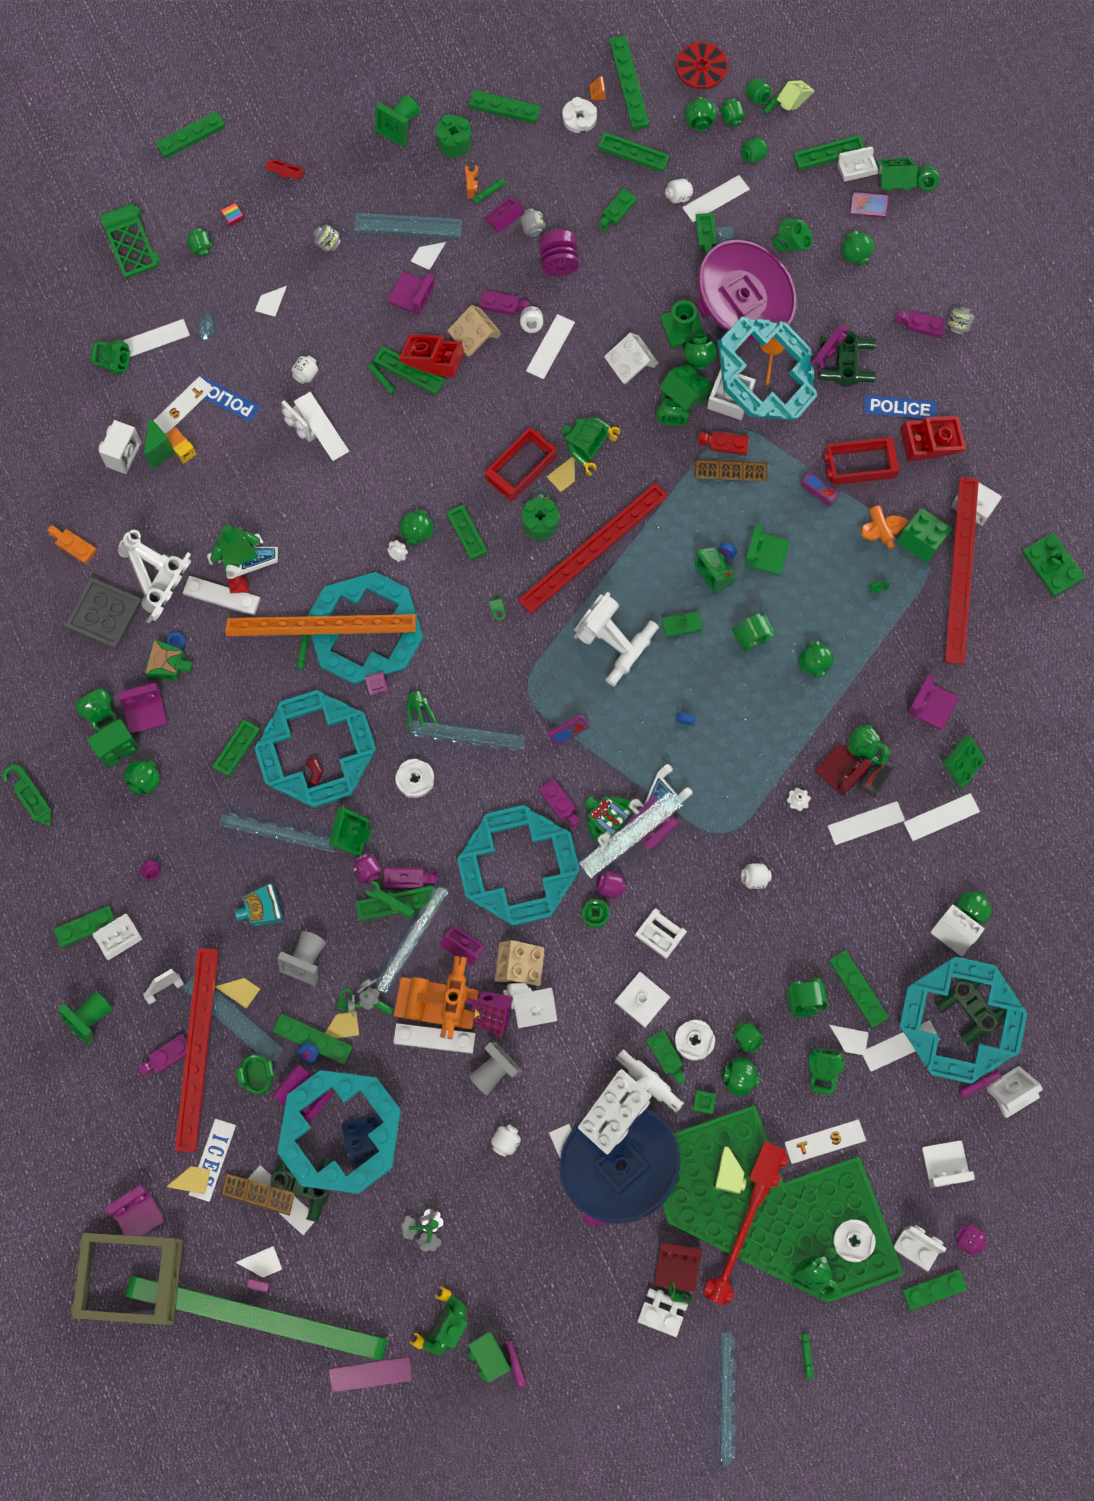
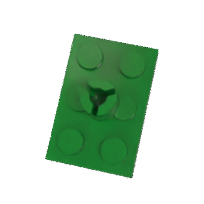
M1054 532L1021 552L1052 597L1057 596L1085 579L1084 574Z

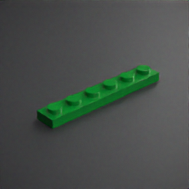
M625 35L609 38V45L631 129L635 131L649 128V121L627 37Z

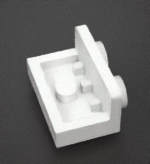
M872 146L839 154L838 169L844 182L878 174V167L873 158L874 149Z
M127 914L92 934L107 960L142 940L134 923Z

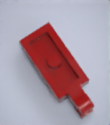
M716 431L712 432V436L707 433H699L698 445L710 446V451L746 456L749 436Z

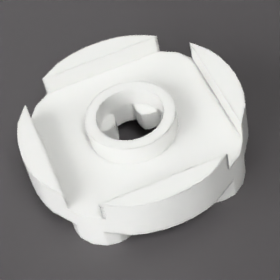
M580 97L573 98L572 101L564 106L562 111L565 127L574 133L591 130L597 121V108L588 100L581 99ZM579 113H580V114H583V116H584V117L576 118V117H577V114H579Z
M410 759L402 763L395 777L398 789L408 798L425 796L434 786V773L431 766L426 762L419 761V759ZM413 774L421 777L417 783L410 781Z
M691 1020L686 1022L676 1032V1049L688 1060L697 1061L705 1059L712 1052L715 1045L713 1031L703 1021ZM694 1035H697L698 1040H700V1044L697 1043L694 1046L692 1045V1042L689 1041V1038H693Z
M849 1220L841 1223L835 1230L833 1245L836 1253L844 1260L860 1262L874 1251L875 1236L866 1223L860 1220ZM853 1235H856V1239L860 1240V1243L856 1244L855 1247H852L849 1242V1238H852Z

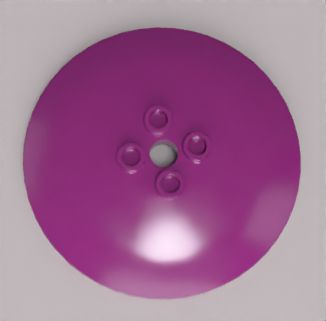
M730 240L716 245L704 257L698 272V290L705 309L722 329L728 331L741 317L755 321L757 319L770 320L772 323L786 322L788 325L791 323L796 310V291L789 272L774 254L753 242ZM740 291H743L747 298L743 297ZM751 334L746 339L748 341H757Z

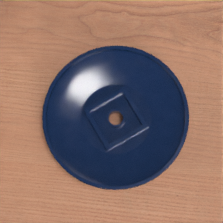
M645 1109L627 1129L629 1132L609 1154H606L578 1129V1126L583 1121L582 1119L567 1137L560 1157L561 1182L571 1202L590 1218L613 1224L633 1222L646 1217L658 1209L673 1191L680 1172L681 1158L678 1142L667 1123L654 1112ZM620 1162L627 1163V1167L623 1171L617 1170V1165Z

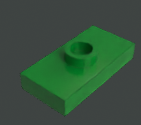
M699 612L662 618L666 638L703 631Z

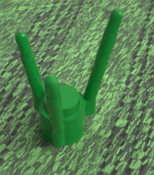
M416 691L408 694V702H406L408 730H412V709L417 711L421 727L425 726L421 712L424 706L436 729H439L437 720L428 705L427 698H423L422 692Z

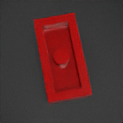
M271 159L266 163L265 169L279 173V176L284 178L291 177L299 180L305 175V169L276 159Z

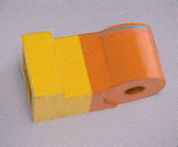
M176 427L165 433L171 442L175 454L183 464L197 455L192 444L188 442Z

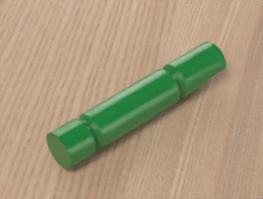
M785 86L781 88L763 109L766 115L779 102L777 98Z
M503 178L499 179L473 197L474 203H479L505 185V180Z
M370 363L368 367L373 375H375L390 395L394 394L395 388L391 386L390 382L374 363Z
M309 634L302 635L296 665V668L300 670L304 669Z
M801 1334L805 1378L814 1379L809 1334Z

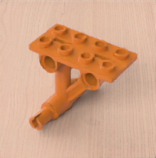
M454 956L452 974L448 976L447 985L429 982V980L412 977L409 979L402 977L394 1016L441 1024V1038H446L448 1030L447 1039H453L454 1027L472 1029L474 1012L465 1010L464 1007L468 998L477 1001L479 991L465 986L464 971L467 958L461 957L459 965L460 956Z

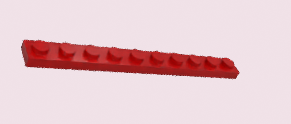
M973 478L959 479L945 663L965 664L979 479Z
M654 483L520 597L518 602L532 615L664 502L668 495Z
M197 949L175 1150L197 1152L219 950Z

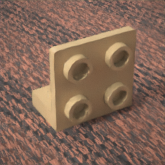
M473 305L448 329L449 334L456 342H462L467 356H472L488 338L498 339L502 334L482 308Z
M513 940L499 942L495 982L514 981L540 986L544 947Z

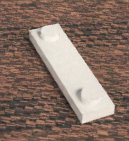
M189 576L183 594L252 616L255 615L261 600L260 597L248 593H230L228 587Z
M396 1023L394 1044L473 1054L475 1033L454 1031L453 1039H447L448 1030L446 1038H441V1029Z

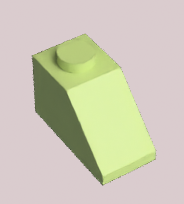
M802 80L788 81L777 100L784 109L794 110L813 94L814 90Z
M724 1147L714 1188L739 1194L741 1190L744 1191L747 1178H743L744 1171L729 1147Z

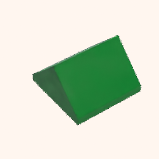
M153 419L148 421L144 449L145 457L151 469H155L175 454L169 438Z

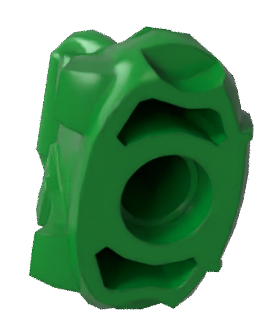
M114 340L109 343L98 341L92 345L90 360L94 365L105 367L110 373L119 375L128 368L131 351L128 344L122 340ZM99 346H101L102 349H101L100 361H97V360H98V353H99Z
M663 392L661 404L655 411L658 422L668 426L685 425L691 416L690 410H684L672 398H666L669 396Z
M102 688L94 690L75 703L76 712L82 718H86L97 733L118 720L117 715L111 708V697ZM108 716L113 718L112 721L100 728L98 727L97 722L104 720Z
M861 725L856 728L853 734H851L847 749L852 755L872 760L879 765H885L891 753L889 748L880 742L879 735L876 734L871 725ZM879 748L883 749L880 760L876 757Z
M815 1048L808 1055V1064L811 1072L810 1088L814 1093L829 1096L835 1091L838 1075L844 1070L845 1058L840 1052ZM818 1079L830 1082L831 1087L815 1085V1081Z
M815 1256L802 1262L795 1270V1276L799 1282H802L811 1289H817L825 1297L833 1298L841 1294L840 1287L832 1280V1270L829 1268L826 1257ZM828 1286L832 1287V1289L825 1290L824 1288Z

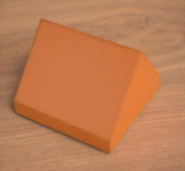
M600 76L589 84L591 100L606 99L604 80Z

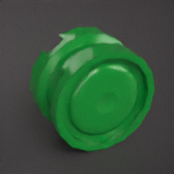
M598 899L588 901L582 910V920L585 925L592 929L602 928L606 925L609 918V908L606 903Z

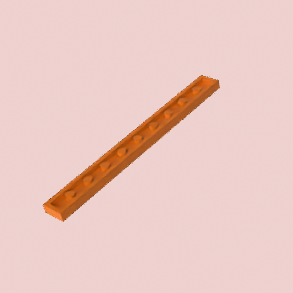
M416 614L227 618L225 632L226 636L409 633L416 631Z

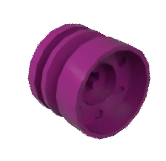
M554 230L540 237L539 247L540 254L542 255V271L545 274L564 276L578 269L579 260L576 251V237L572 232Z

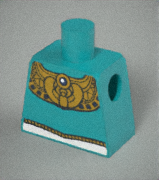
M272 883L244 896L245 907L234 910L237 921L249 918L250 924L254 927L284 922Z

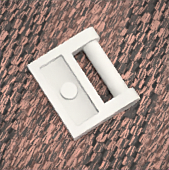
M655 908L637 931L635 937L667 959L687 931L684 928L680 929L661 915L660 911ZM657 920L676 934V937L673 939L652 922Z

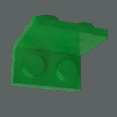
M756 524L744 566L781 575L790 541L762 533L763 526Z

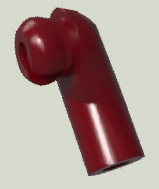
M308 758L306 766L312 772L308 783L317 786L323 774V768L317 758Z

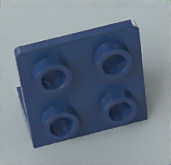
M377 1113L345 1122L341 1125L353 1169H357L379 1152L368 1136L369 1133L383 1123Z

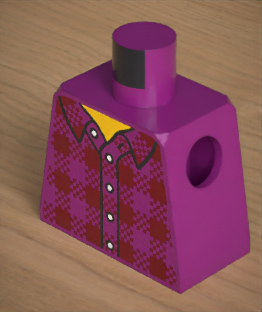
M482 992L477 1001L468 998L464 1009L474 1012V1025L502 1038L509 1025L513 997Z

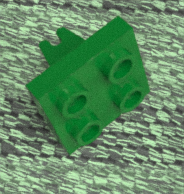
M965 735L958 745L954 744L952 746L954 750L949 757L941 760V763L944 764L943 766L948 770L956 785L961 788L966 786L986 760L974 739L969 735Z
M338 807L328 845L355 857H360L364 843L371 841L368 835L373 834V830L368 829L370 820L344 807Z

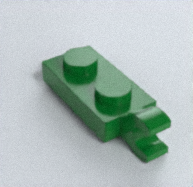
M623 188L602 212L603 218L599 222L601 224L599 228L605 232L612 223L617 226L637 202V197Z
M713 213L695 214L699 249L704 248L705 256L717 245Z
M375 881L371 882V885L376 887V890L374 892L366 890L365 892L369 897L377 899L382 904L412 921L416 914L411 904L406 901L401 903L396 900V895L389 891L386 893L380 891L379 884Z
M664 1030L648 1038L646 1042L665 1075L672 1073L678 1085L685 1082L686 1079L679 1069L683 1066V1063Z

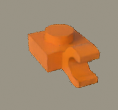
M475 165L473 172H470L468 166H465L467 199H473L474 192L478 191L477 180L474 181V178L478 176L477 165Z

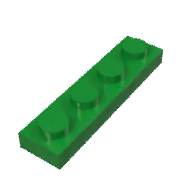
M473 90L469 102L470 109L533 124L537 123L541 110L540 105Z
M215 111L155 142L163 158L167 159L225 129L226 126L218 112Z
M604 132L598 145L599 151L661 173L664 172L670 159L668 154Z
M857 135L795 152L793 158L798 171H803L838 161L840 153L865 148L861 136Z
M382 346L373 360L375 365L437 396L445 383L443 377L423 372L400 362L399 354Z
M433 886L394 894L397 896L396 900L401 903L403 901L408 902L414 907L413 910L437 906ZM375 898L356 901L360 922L399 914Z
M846 950L828 961L871 1029L889 1018Z
M281 1014L273 1030L275 1034L299 1045L304 1043L313 1044L318 1049L319 1054L344 1066L354 1048L284 1014Z

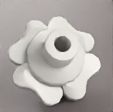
M397 540L389 543L387 551L390 557L398 562L404 561L408 553L406 545L400 544Z
M796 788L795 791H790L789 798L787 799V802L791 803L790 808L797 809L798 811L808 808V802L811 799L810 796H807L808 792Z

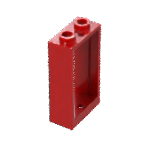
M529 427L484 472L485 480L509 501L513 502L557 458L556 447L553 443L544 440L540 432L534 431ZM531 441L547 457L516 488H513L497 473Z
M893 437L827 444L826 451L823 452L824 463L827 462L828 466L826 468L827 480L830 479L831 486L894 479L899 472ZM884 450L887 470L836 475L833 455Z

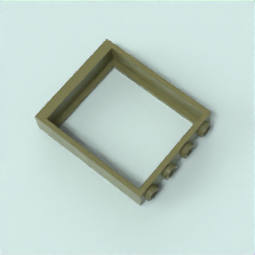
M83 1233L79 1242L80 1258L76 1265L78 1273L77 1280L74 1283L75 1297L71 1305L72 1318L173 1325L183 1240ZM94 1242L162 1246L155 1315L86 1310Z

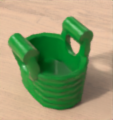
M785 219L779 226V236L773 238L772 242L779 252L804 251L811 247L812 233L803 220ZM781 241L785 242L787 246L784 247Z
M259 1054L246 1057L241 1067L235 1070L238 1085L245 1087L247 1091L256 1095H263L268 1092L275 1076L272 1061L266 1060V1058Z

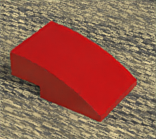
M409 334L399 356V361L423 372L455 377L464 355L462 342L444 341L443 335Z
M958 416L925 417L923 421H906L900 427L908 461L933 459L966 450Z

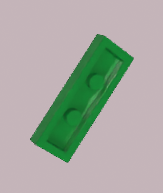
M464 505L446 512L470 561L488 554Z
M243 720L212 766L213 769L230 778L260 733V728Z
M107 906L54 929L60 947L65 948L92 936L100 928L113 922L115 918L110 906Z
M957 1270L902 1290V1294L908 1310L911 1311L968 1289L961 1271Z

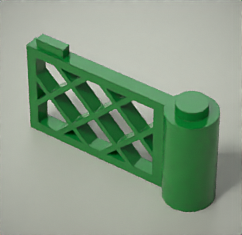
M132 203L99 215L124 279L158 267L157 263H160L157 252H152L139 220L141 213L138 205L134 206ZM138 225L139 231L137 235L128 232L130 227ZM119 232L123 235L120 241L112 239L111 234ZM126 236L134 238L131 246L123 243ZM138 240L145 243L143 251L134 248ZM121 246L129 249L126 257L118 254ZM132 251L141 254L137 262L129 259ZM146 256L151 258L153 263L144 265L141 264V261ZM127 262L135 265L132 271H125L124 268Z

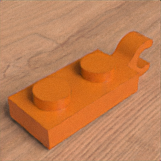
M53 525L47 529L49 535L57 539L55 542L57 547L85 565L97 552L95 547L67 529L63 533Z

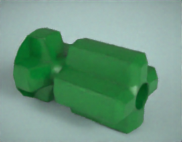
M883 580V584L880 582L869 584L870 593L882 592V588L889 590L888 581Z

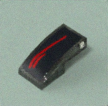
M889 760L885 765L874 763L859 788L875 798L896 767V764Z

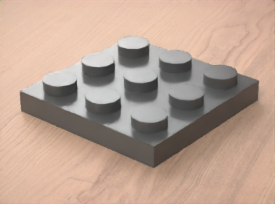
M90 578L65 627L117 650L142 600L120 589Z

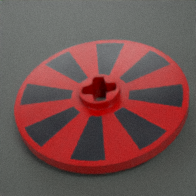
M697 42L686 46L679 53L676 61V71L679 78L686 85L696 89L715 87L723 81L728 70V61L724 52L717 46L706 42Z

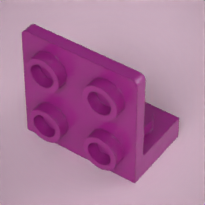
M402 272L388 302L421 315L435 288L434 275L427 273L425 279H420Z
M927 675L908 714L942 730L958 701V697L933 685L932 683L935 678Z
M156 683L118 693L119 700L124 707L130 734L167 725L160 690Z
M652 796L638 810L639 814H633L626 821L650 850L659 845L681 824L655 796Z
M297 1065L272 1096L285 1106L287 1095L307 1081L312 1075L303 1067ZM329 1090L300 1112L308 1124L312 1122L334 1095L332 1091Z
M143 1185L138 1186L105 1207L108 1214L114 1216L126 1236H144L165 1222L149 1191Z

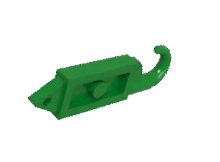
M16 764L7 766L2 773L3 781L7 783V774L10 771H15L21 778L15 784V793L36 823L40 822L51 827V813L53 811L25 770Z

